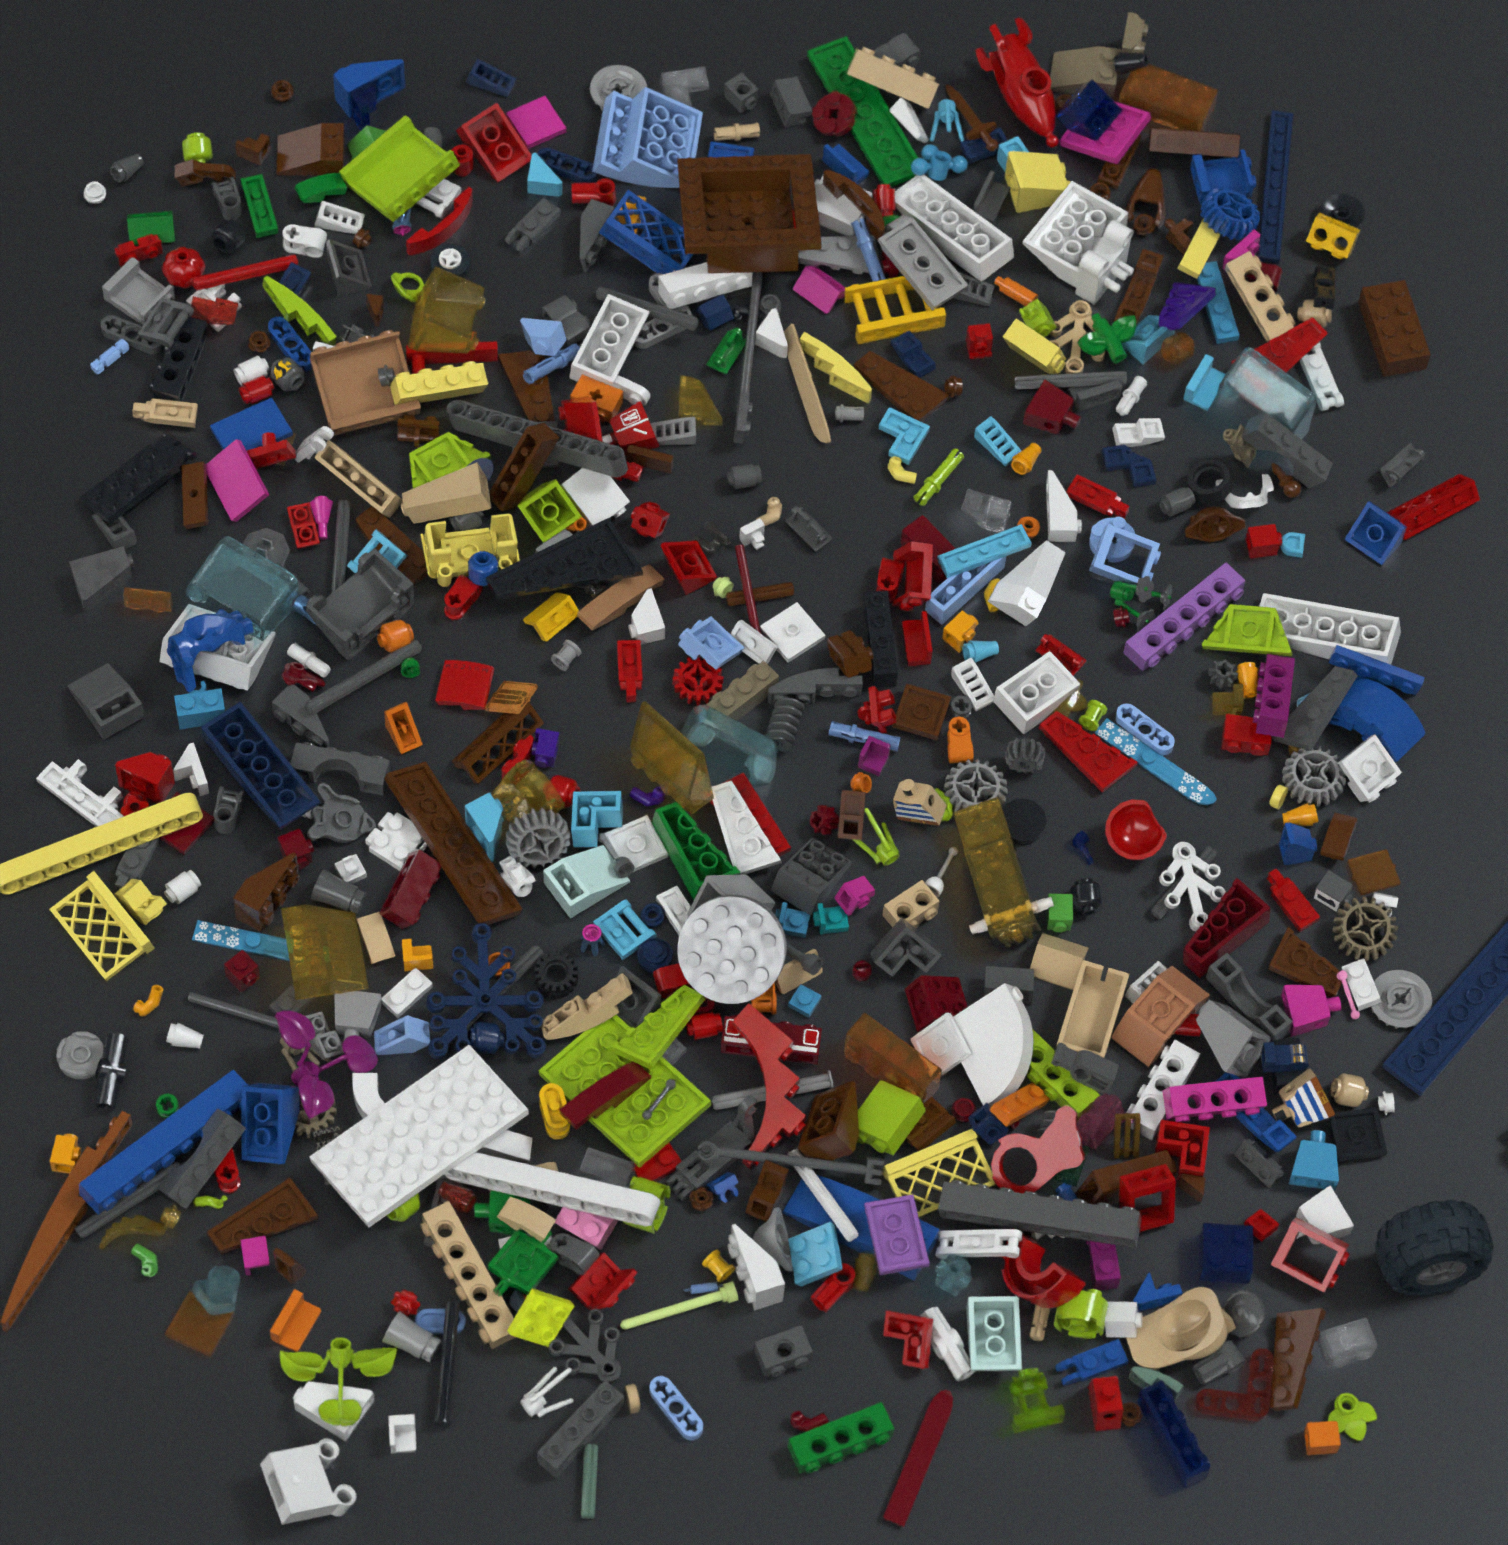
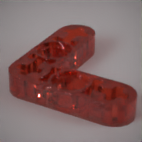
M1259 1348L1252 1353L1249 1362L1247 1394L1203 1389L1198 1393L1195 1400L1197 1410L1208 1415L1251 1421L1263 1420L1267 1416L1270 1406L1274 1362L1272 1353L1264 1348ZM1259 1356H1263L1264 1361H1266L1263 1366V1372H1258L1259 1361L1257 1360ZM1255 1379H1262L1266 1383V1388L1264 1390H1256L1252 1382ZM1205 1396H1208L1211 1401L1209 1406H1205V1402L1201 1401L1204 1400ZM1256 1397H1261L1259 1407L1262 1410L1260 1413H1255V1409L1251 1408L1255 1405ZM1222 1398L1220 1408H1217L1218 1403L1214 1402H1218V1399ZM1229 1399H1234L1238 1402L1239 1408L1231 1411L1226 1407L1225 1402Z

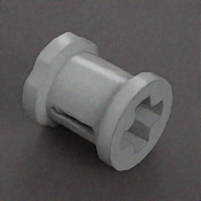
M565 640L559 652L551 656V661L559 669L567 671L572 660L575 657H579L582 652L574 642Z

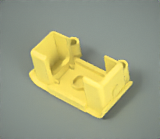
M511 514L492 515L490 530L489 528L445 533L446 521L426 524L425 535L420 534L428 576L437 579L438 584L442 587L449 586L452 577H459L461 574L469 576L468 561L477 552L486 551L495 555L498 560V571L520 561L517 549L518 541Z

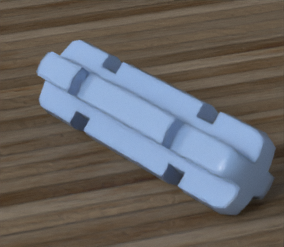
M124 339L117 341L115 347L111 346L99 356V360L95 359L90 364L91 370L96 374H100L105 370L104 367L110 366L121 357L120 354H124L129 350V344Z

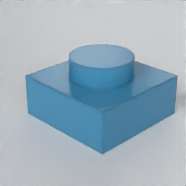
M800 984L789 1001L788 1007L810 1018L822 995Z

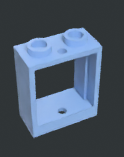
M1108 524L1102 532L1089 571L1114 581L1118 580L1127 584L1137 585L1138 577L1104 564L1111 542L1115 536L1150 550L1140 578L1149 576L1151 581L1153 573L1150 572L1152 565L1157 564L1161 554L1158 551L1160 543Z

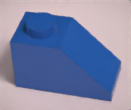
M1290 822L1284 824L1279 841L1284 865L1312 861L1314 852H1317L1316 839L1311 837L1310 829Z

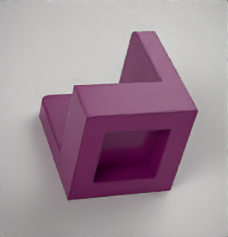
M869 736L860 752L858 768L880 777L889 759L891 745Z

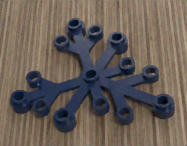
M485 923L476 924L471 934L472 940L477 944L478 965L466 956V950L461 946L455 947L451 954L454 962L460 963L479 980V988L467 978L468 975L465 970L457 969L453 973V983L461 986L471 996H444L440 992H432L427 997L426 1007L432 1013H440L448 1006H472L460 1019H444L440 1015H435L431 1018L430 1028L433 1031L449 1030L441 1038H434L430 1041L428 1053L434 1059L444 1058L448 1051V1044L456 1036L455 1049L457 1053L462 1050L459 1047L460 1043L471 1046L470 1041L467 1039V1026L481 1012H490L506 1026L504 1049L507 1053L515 1054L518 1051L520 1043L516 1039L517 1036L526 1044V1053L532 1058H539L545 1052L546 1043L541 1037H533L525 1029L539 1030L543 1023L542 1017L538 1014H533L529 1018H512L499 1006H524L529 1012H537L542 1008L543 996L538 991H529L526 995L498 996L508 985H512L515 982L516 973L512 969H505L502 972L501 978L489 988V980L506 963L514 959L515 950L510 946L503 947L500 956L488 966L487 943L491 938L492 931ZM484 929L486 934L481 935L478 933V930ZM505 951H508L511 953L512 956L505 957L503 953ZM461 952L463 957L458 958L454 953ZM460 974L464 979L457 980L455 976ZM510 974L513 979L507 980L504 975ZM437 997L441 1002L436 1004L432 999ZM487 997L490 1001L484 1003L481 1001V998ZM530 997H536L538 1002H531ZM438 1020L442 1023V1025L435 1026L433 1022ZM531 1020H538L539 1025H533ZM537 1042L541 1047L534 1048L532 1043ZM439 1043L443 1048L438 1050L434 1045ZM508 1043H514L516 1048H509Z

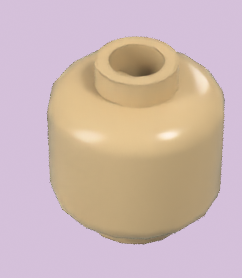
M1314 299L1305 300L1303 306L1298 308V320L1304 322L1313 317L1325 328L1327 323L1331 322L1332 310L1326 309V307H1314Z
M1343 1073L1332 1081L1330 1093L1337 1104L1358 1107L1363 1100L1365 1101L1368 1098L1369 1088L1362 1077Z

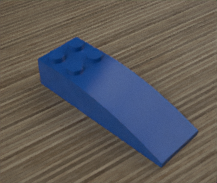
M817 1175L858 1232V1237L849 1242L836 1226L838 1242L876 1261L864 1203L879 1201L880 1199ZM801 1179L783 1210V1214L812 1229L828 1222L835 1224L803 1179ZM919 1219L927 1255L929 1256L938 1240L939 1229ZM922 1268L898 1273L915 1281Z

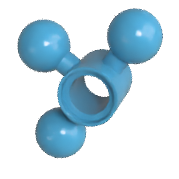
M928 144L921 151L922 158H917L911 163V171L917 176L927 173L930 178L942 181L946 179L949 169L955 173H963L967 169L968 162L963 156L951 158L948 153L939 151L935 145Z

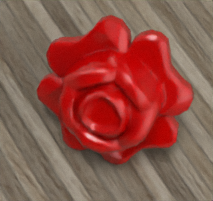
M402 1290V1292L396 1291L394 1298L391 1300V1304L395 1306L394 1310L402 1312L406 1317L410 1314L416 1315L417 1309L421 1306V1303L416 1301L417 1295L407 1290Z

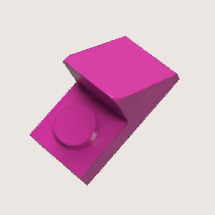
M1256 230L1248 234L1225 255L1222 269L1225 270L1227 263L1249 251L1255 256L1260 247L1261 234Z

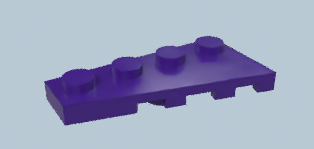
M1174 282L1169 298L1166 299V306H1163L1160 313L1159 326L1167 327L1168 330H1179L1216 296V288Z

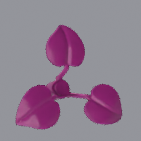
M281 1011L274 1015L285 1043L297 1050L305 1047L301 1059L297 1062L299 1067L292 1072L291 1079L298 1086L301 1102L308 1119H312L327 1111L334 1103V1094L331 1087L326 1082L319 1081L318 1074L345 1059H347L350 1070L356 1073H367L377 1065L378 1057L375 1054V1050L365 1039L356 1035L349 1036L343 1041L342 1049L345 1055L321 1067H318L313 1062H305L311 1047L309 1041L315 1037V1029L307 1017L295 1011Z

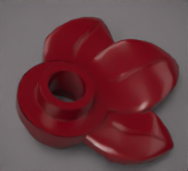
M298 662L287 663L281 675L286 684L300 683L312 692L317 685L325 686V682L321 677L306 671L304 666Z

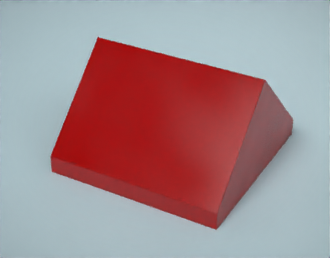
M698 541L662 542L660 545L669 566L686 595L716 580L717 575Z

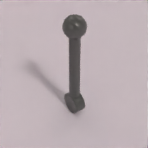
M673 1079L666 1081L665 1089L651 1107L643 1112L642 1117L645 1120L651 1119L652 1112L668 1091L676 1087Z

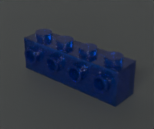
M1163 1380L1140 1390L1137 1402L1183 1487H1189L1206 1479L1211 1467L1207 1456L1202 1454L1195 1434L1190 1432L1183 1412L1178 1410L1171 1390L1166 1388Z

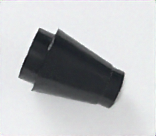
M1121 52L1114 57V67L1117 73L1126 74L1148 66L1147 54Z

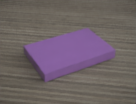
M913 1194L864 1203L880 1275L929 1267L930 1263Z

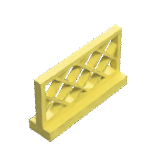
M95 871L86 876L88 878L87 881L51 907L50 911L107 982L144 952L148 954L155 948ZM89 888L93 893L91 903L79 902L80 895ZM65 906H74L72 918L62 917L58 911ZM78 907H90L89 919L77 918ZM95 908L106 909L105 920L93 919ZM76 923L88 924L86 935H76L74 933ZM92 924L104 925L102 937L90 936ZM109 925L121 928L119 938L107 937ZM89 940L102 941L100 953L88 951ZM106 942H118L116 954L104 953ZM123 943H131L137 948L130 955H121ZM103 958L115 959L114 967L108 972H105L102 968Z
M973 1129L887 1164L883 1168V1176L885 1180H888L895 1197L912 1195L911 1192L915 1182L928 1187L925 1198L913 1194L914 1200L923 1203L918 1212L919 1218L938 1210L939 1203L927 1200L931 1188L942 1192V1187L933 1184L937 1172L951 1177L949 1182L956 1179L967 1185L975 1186L978 1183L973 1182L972 1178L975 1170L984 1172L989 1180L984 1185L989 1187L996 1185L992 1179V1171L977 1141L978 1136ZM971 1147L974 1148L977 1154L975 1164L961 1159L964 1150ZM949 1158L956 1161L953 1173L939 1168L943 1159ZM959 1163L973 1168L969 1180L955 1175ZM925 1167L934 1171L931 1182L917 1178L920 1169ZM901 1177L912 1180L909 1191L906 1192L899 1189L895 1180ZM925 1204H927V1205L930 1206V1207L924 1209Z

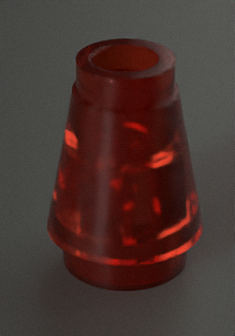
M443 1182L438 1190V1195L444 1200L449 1201L460 1213L470 1212L476 1202V1196L473 1194V1191Z

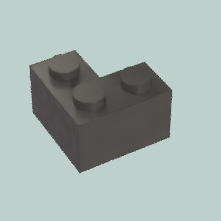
M902 917L870 952L874 963L892 977L908 959L927 973L942 956L938 945Z

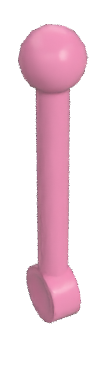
M1344 970L1339 971L1337 978L1342 981L1352 1011L1350 1014L1351 1018L1358 1019L1360 1013L1355 1008L1346 981L1347 973Z

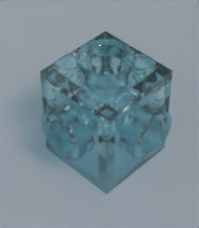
M949 1254L946 1260H940L934 1271L937 1273L935 1284L943 1291L957 1297L962 1288L965 1290L972 1279V1276H970L971 1266L964 1258Z

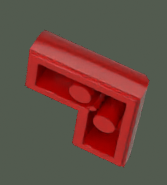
M887 1310L883 1336L905 1340L902 1365L922 1369L928 1368L934 1319Z

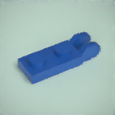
M1119 1339L1059 1362L1055 1368L1057 1372L1065 1371L1072 1367L1076 1368L1077 1372L1069 1374L1061 1380L1063 1385L1066 1386L1078 1381L1084 1382L1123 1367L1129 1361Z

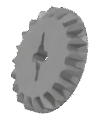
M612 65L601 69L592 78L590 84L591 98L594 100L595 105H599L601 110H603L605 98L612 91H615V88H619L622 90L623 95L633 99L643 88L647 87L643 76L635 69L624 65Z
M1391 970L1381 974L1374 981L1381 998V1003L1371 1006L1372 1013L1377 1015L1378 1020L1385 1022L1386 1026L1391 1025L1396 1029L1399 1027L1405 1029L1411 1026L1415 1027L1431 1010L1432 995L1424 980L1416 974L1405 970ZM1406 995L1404 1004L1400 1002L1394 1005L1396 1001L1395 996L1400 998Z

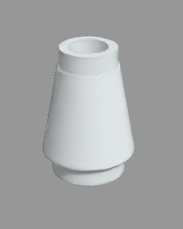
M171 1023L166 1042L171 1043V1046L200 1049L204 1035L180 1023H177V1025Z

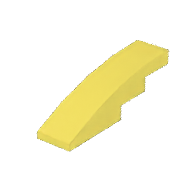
M1203 220L1177 268L1196 279L1199 277L1220 236V233H1215L1214 229L1208 228L1209 224L1204 223Z
M804 332L800 337L803 353L815 358V368L830 375L829 384L869 404L872 388L860 373L833 349Z

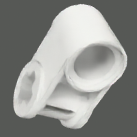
M290 224L283 230V248L289 253L319 258L323 255L327 233L319 228Z

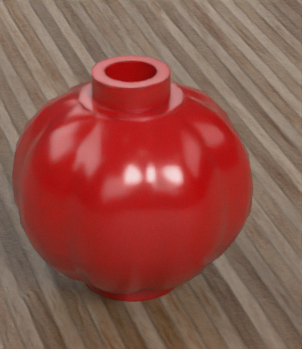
M178 247L166 255L162 271L172 286L186 289L193 285L194 277L203 275L205 263L195 249Z

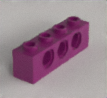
M1267 654L1265 663L1261 662L1258 676L1263 678H1259L1257 684V692H1261V694L1257 693L1255 707L1259 709H1255L1253 723H1257L1256 733L1284 738L1289 715L1295 658Z

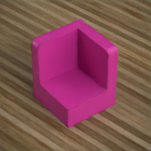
M266 1236L241 1240L246 1276L251 1275V1268L269 1266Z

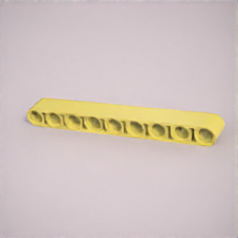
M184 793L1 863L0 892L5 895L13 894L193 825L203 817L197 798L193 793Z

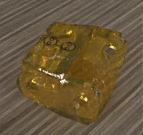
M529 760L518 762L492 792V797L494 799L497 798L501 802L504 809L502 814L509 823H515V817L522 818L523 812L526 814L531 813L532 808L536 812H539L541 808L545 812L551 809L556 814L565 804L552 782L543 772L535 767L533 761Z

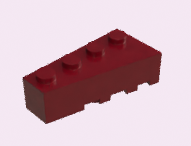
M1236 878L1229 891L1225 892L1217 907L1208 915L1206 922L1203 926L1199 927L1185 946L1183 964L1201 978L1208 972L1209 966L1226 953L1230 955L1269 923L1271 907L1242 881Z

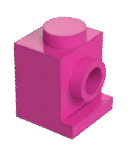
M865 876L844 883L834 899L849 916L852 915L856 908L862 909L870 903V898L874 896L875 889Z

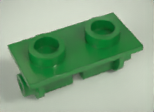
M735 327L728 331L706 365L723 374H727L745 347L746 339L742 337V330Z

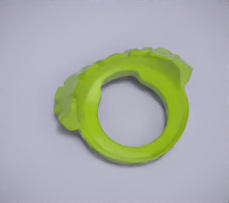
M392 273L391 280L400 296L408 301L417 302L418 296L424 290L422 279L413 273ZM405 278H413L419 283L420 287L416 290H406L402 287L401 282Z

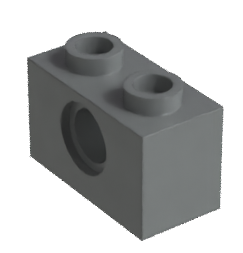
M802 1325L755 1341L754 1352L765 1377L782 1375L789 1368H802L808 1365L809 1361H812L813 1351ZM780 1350H787L791 1355L782 1357L778 1352Z

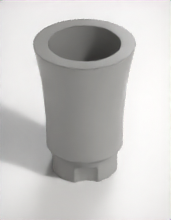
M399 1311L387 1329L382 1342L430 1362L438 1350L441 1340L434 1337L432 1333L423 1329Z

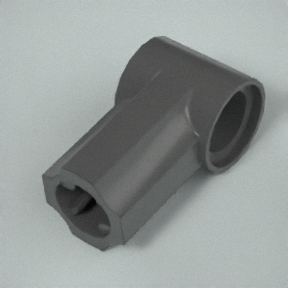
M1232 1340L1225 1342L1214 1354L1195 1364L1192 1369L1197 1380L1205 1386L1225 1373L1231 1374L1237 1371L1246 1363V1360Z

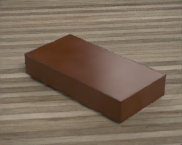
M629 445L627 450V461L629 463L634 462L642 467L671 474L673 455Z

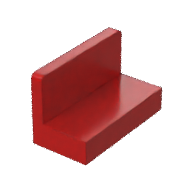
M922 611L921 619L902 621L907 666L931 664L933 650L927 611Z

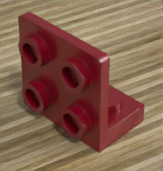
M921 975L905 988L917 1032L922 1031L945 1013H951L954 1017L968 1008L958 977Z

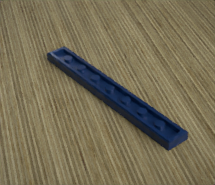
M1272 110L1270 116L1259 233L1261 237L1257 255L1261 262L1276 264L1280 262L1293 113Z

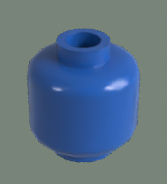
M480 551L470 557L468 561V575L474 584L488 586L486 577L498 572V560L495 555L486 551Z

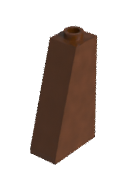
M1165 1150L1096 1169L1089 1174L1075 1194L1079 1199L1086 1201L1088 1204L1107 1203L1113 1205L1119 1202L1120 1176L1163 1164L1168 1166L1174 1176L1177 1173L1176 1164L1168 1151Z

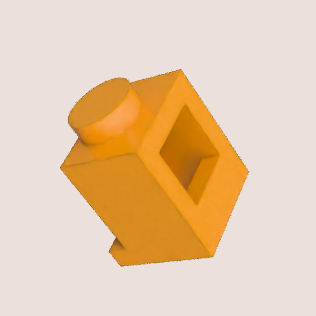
M962 610L944 627L942 639L960 653L964 642L968 643L975 636V627L979 623L973 615H968Z
M56 1135L50 1158L52 1171L66 1174L71 1173L76 1164L75 1162L79 1160L81 1155V1147H78V1137L76 1135Z

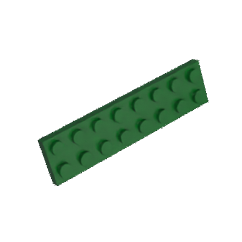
M847 36L808 50L807 57L827 92L830 94L833 91H837L840 94H845L854 102L857 108L854 118L856 121L850 131L880 183L889 184L890 187H893L917 176L911 171V163L918 157L877 87L846 73L855 53Z

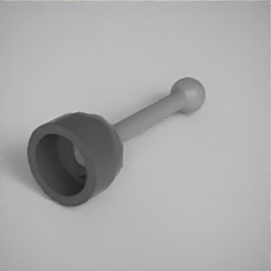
M600 833L598 841L604 843L614 857L613 868L618 877L625 878L631 875L634 871V865L631 860L624 856L619 857L607 841L605 834Z

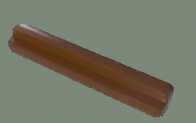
M792 582L752 588L755 602L794 595ZM743 590L727 592V605L745 604Z

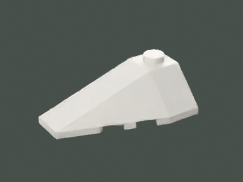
M1046 540L996 584L988 602L1024 626H1027L1038 617L1051 590L1065 552Z

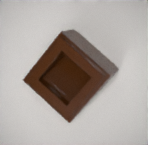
M366 294L368 310L375 326L379 327L384 311V298L380 295Z
M1182 1173L1178 1187L1201 1203L1206 1178Z

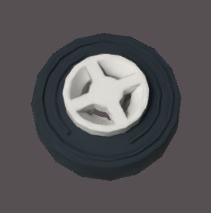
M448 243L441 245L431 255L430 267L432 273L441 281H460L466 277L470 270L471 261L469 254L462 246Z

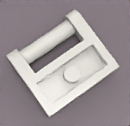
M444 179L425 195L440 203L439 205L423 197L415 204L434 212L435 216L442 219L454 203L453 200L460 195L461 187Z

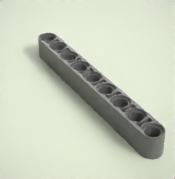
M454 400L446 407L453 429L514 448L528 426L540 424L462 400ZM548 426L559 437L548 458L611 477H621L627 473L628 465L622 448Z

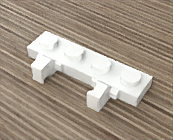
M79 759L70 769L68 767L62 769L52 761L36 778L39 784L96 827L124 817L117 811L119 808L117 804L123 798L122 792L113 787L105 797L97 796L81 784L80 779L86 773L87 767Z

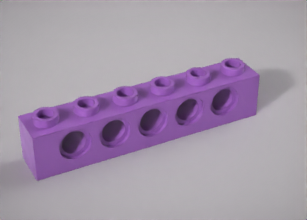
M1227 562L1126 641L1124 654L1141 671L1146 670L1149 666L1151 668L1154 667L1164 654L1172 653L1179 642L1188 640L1199 626L1202 628L1207 625L1214 614L1222 613L1229 602L1238 600L1244 593L1245 580ZM1200 603H1203V604H1205V605H1207V606H1206V607H1203V606H1200L1199 604H1200ZM1182 617H1188L1190 620H1185ZM1165 630H1171L1174 633H1168ZM1149 643L1156 644L1157 646L1152 647L1149 645Z

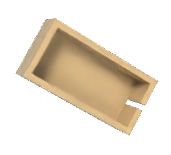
M1083 960L1057 1044L1063 1043L1066 1047L1076 1052L1088 1050L1105 1058L1127 986L1129 973L1108 968L1104 982L1101 981L1104 966Z

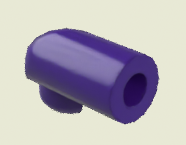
M658 786L652 792L645 793L639 788L634 787L629 797L648 807L662 803L665 800L666 791L663 787Z

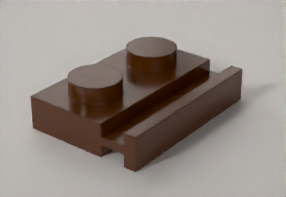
M930 1097L923 1103L926 1111L905 1139L917 1151L925 1149L956 1123L955 1117L951 1116L933 1097Z

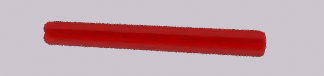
M293 254L194 277L192 284L195 290L198 291L287 270L291 262L298 265V259Z

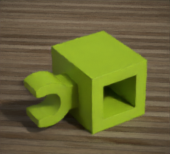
M1038 299L1019 309L1025 324L1041 336L1046 337L1057 328L1047 307Z

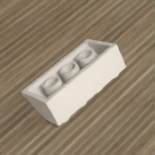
M608 294L571 364L569 378L578 382L581 375H585L605 384L613 385L649 315V311Z

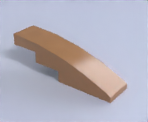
M648 564L641 568L643 576L620 580L577 613V616L591 630H594L624 615L628 607L641 600L647 589L652 588L653 590L661 586L664 578Z

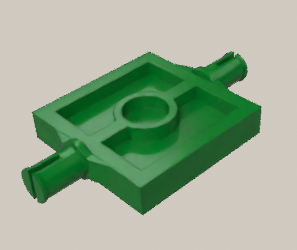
M520 1230L515 1231L488 1264V1270L501 1279L499 1284L493 1289L496 1295L498 1294L501 1297L509 1286L518 1289L527 1296L532 1288L535 1289L558 1261V1255L550 1251L545 1245V1242L552 1236L551 1231L548 1232L542 1242L526 1235Z

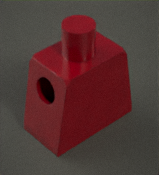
M1044 380L1025 411L1023 424L1058 434L1064 424L1076 429L1080 423L1081 416L1072 412L1074 404L1072 397Z

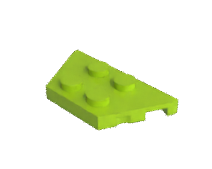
M447 432L409 453L413 489L465 468L476 459L488 458L491 460V455L487 451L483 453L473 448V444L462 441L458 436Z
M1230 604L1223 613V617L1213 627L1214 630L1208 639H1204L1202 642L1203 649L1292 656V651L1276 608Z

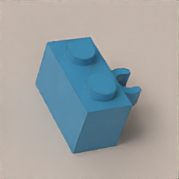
M201 681L200 690H193L188 694L174 696L179 729L203 726L225 712L222 689L207 691L204 681Z

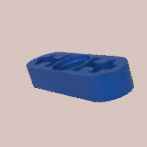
M272 318L268 323L270 337L285 356L292 358L298 363L304 372L311 370L310 349L285 318ZM275 326L282 328L284 334L283 336L279 329H275ZM293 340L297 342V346L287 348L285 343ZM300 352L301 357L304 360L307 359L308 362L300 361L298 353Z

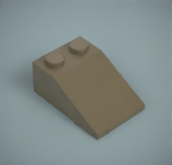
M1097 46L1054 52L1050 75L1051 90L1088 97L1096 95L1113 100L1118 74L1114 67V57L1121 53V49Z

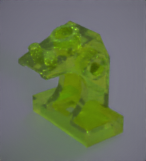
M1027 1368L1018 1371L1019 1375L1013 1376V1382L1010 1383L1012 1397H1017L1021 1414L1013 1416L1012 1428L1014 1433L1063 1422L1065 1416L1063 1405L1050 1407L1046 1401L1044 1390H1048V1385L1043 1372H1039L1037 1368ZM1037 1394L1040 1406L1028 1409L1025 1396Z

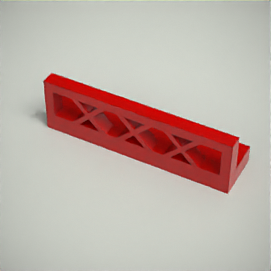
M1458 474L1387 513L1407 526L1403 537L1406 540L1479 501L1480 498L1475 480Z

